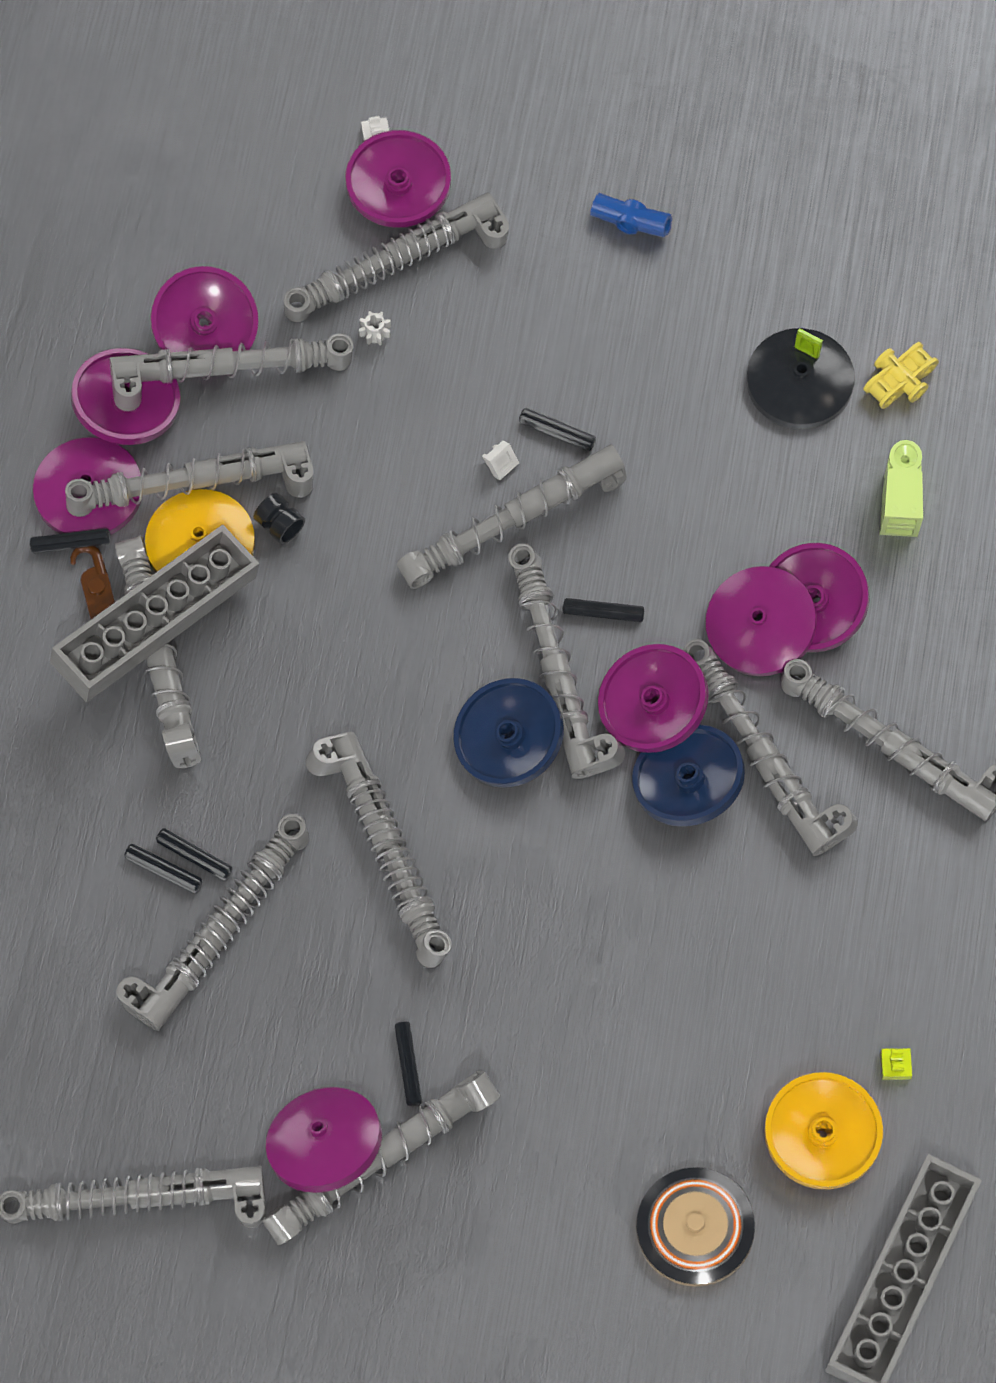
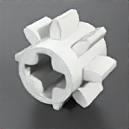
M369 311L365 319L360 318V326L362 328L359 329V336H366L368 345L370 343L382 345L385 337H391L389 330L391 328V320H384L383 312L378 314Z

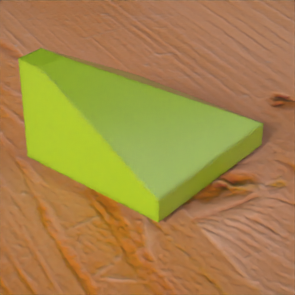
M799 328L795 348L818 359L823 340Z

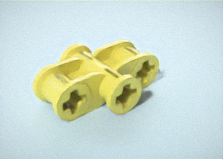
M921 342L915 343L899 358L894 355L893 349H887L875 361L874 366L877 369L881 368L882 371L873 376L866 383L863 390L867 394L870 393L879 402L881 409L890 406L904 392L909 396L908 400L913 403L927 391L928 384L926 382L922 383L920 380L936 368L939 360L936 357L932 358L923 349Z

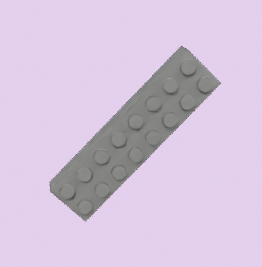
M222 524L54 646L51 652L50 663L87 703L254 580L257 575L259 562Z
M927 1155L825 1372L847 1383L888 1382L978 1190L981 1179L934 1156Z

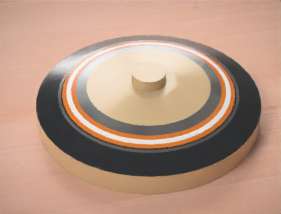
M690 1167L673 1171L653 1184L640 1204L637 1215V1237L641 1251L656 1272L677 1284L707 1286L718 1283L731 1276L741 1267L752 1248L755 1220L751 1204L743 1190L733 1180L715 1170Z

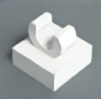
M375 116L370 117L368 121L361 122L364 141L379 133L389 131L387 117L380 118Z
M505 441L492 446V451L482 455L492 475L499 480L519 464L510 444Z

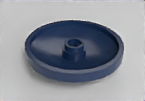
M506 678L491 682L477 690L465 702L457 716L453 736L457 757L464 768L474 778L484 784L506 788L528 783L540 776L555 760L563 741V717L559 706L544 688L532 681L520 678Z
M699 725L686 740L675 747L660 752H641L634 765L632 784L638 802L652 818L672 826H694L718 817L734 803L743 787L745 765L740 750L732 738L717 728Z

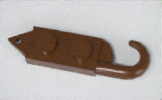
M95 546L75 548L70 557L71 565L76 564V558L81 553H88L92 556L94 567L87 569L81 575L80 580L89 615L93 619L114 604L115 600L101 551Z

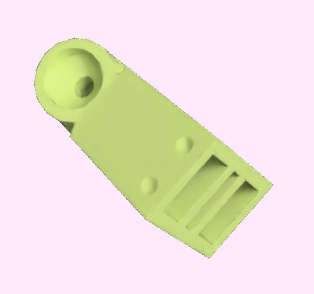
M899 441L894 444L890 451L884 474L879 535L918 537L923 521L922 451L913 441Z

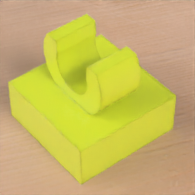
M911 1048L881 1049L882 1080H908L912 1078Z

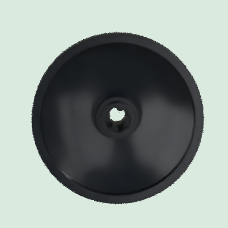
M799 328L779 331L766 338L757 346L748 363L746 383L753 404L766 418L788 428L810 429L832 421L846 408L852 396L855 375L849 355L830 336L816 330L800 328L823 340L820 357L818 359L795 348Z

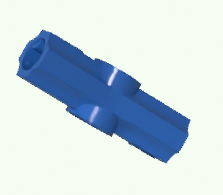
M598 193L595 196L590 211L591 216L616 224V227L626 234L634 235L640 231L665 237L666 235L668 236L671 230V214L648 209L643 203L634 199H628L624 202Z

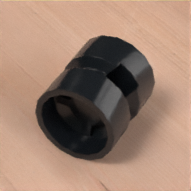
M273 493L260 503L253 517L264 529H270V535L280 544H286L301 531L305 524V518L295 508L288 509L289 503L279 493Z

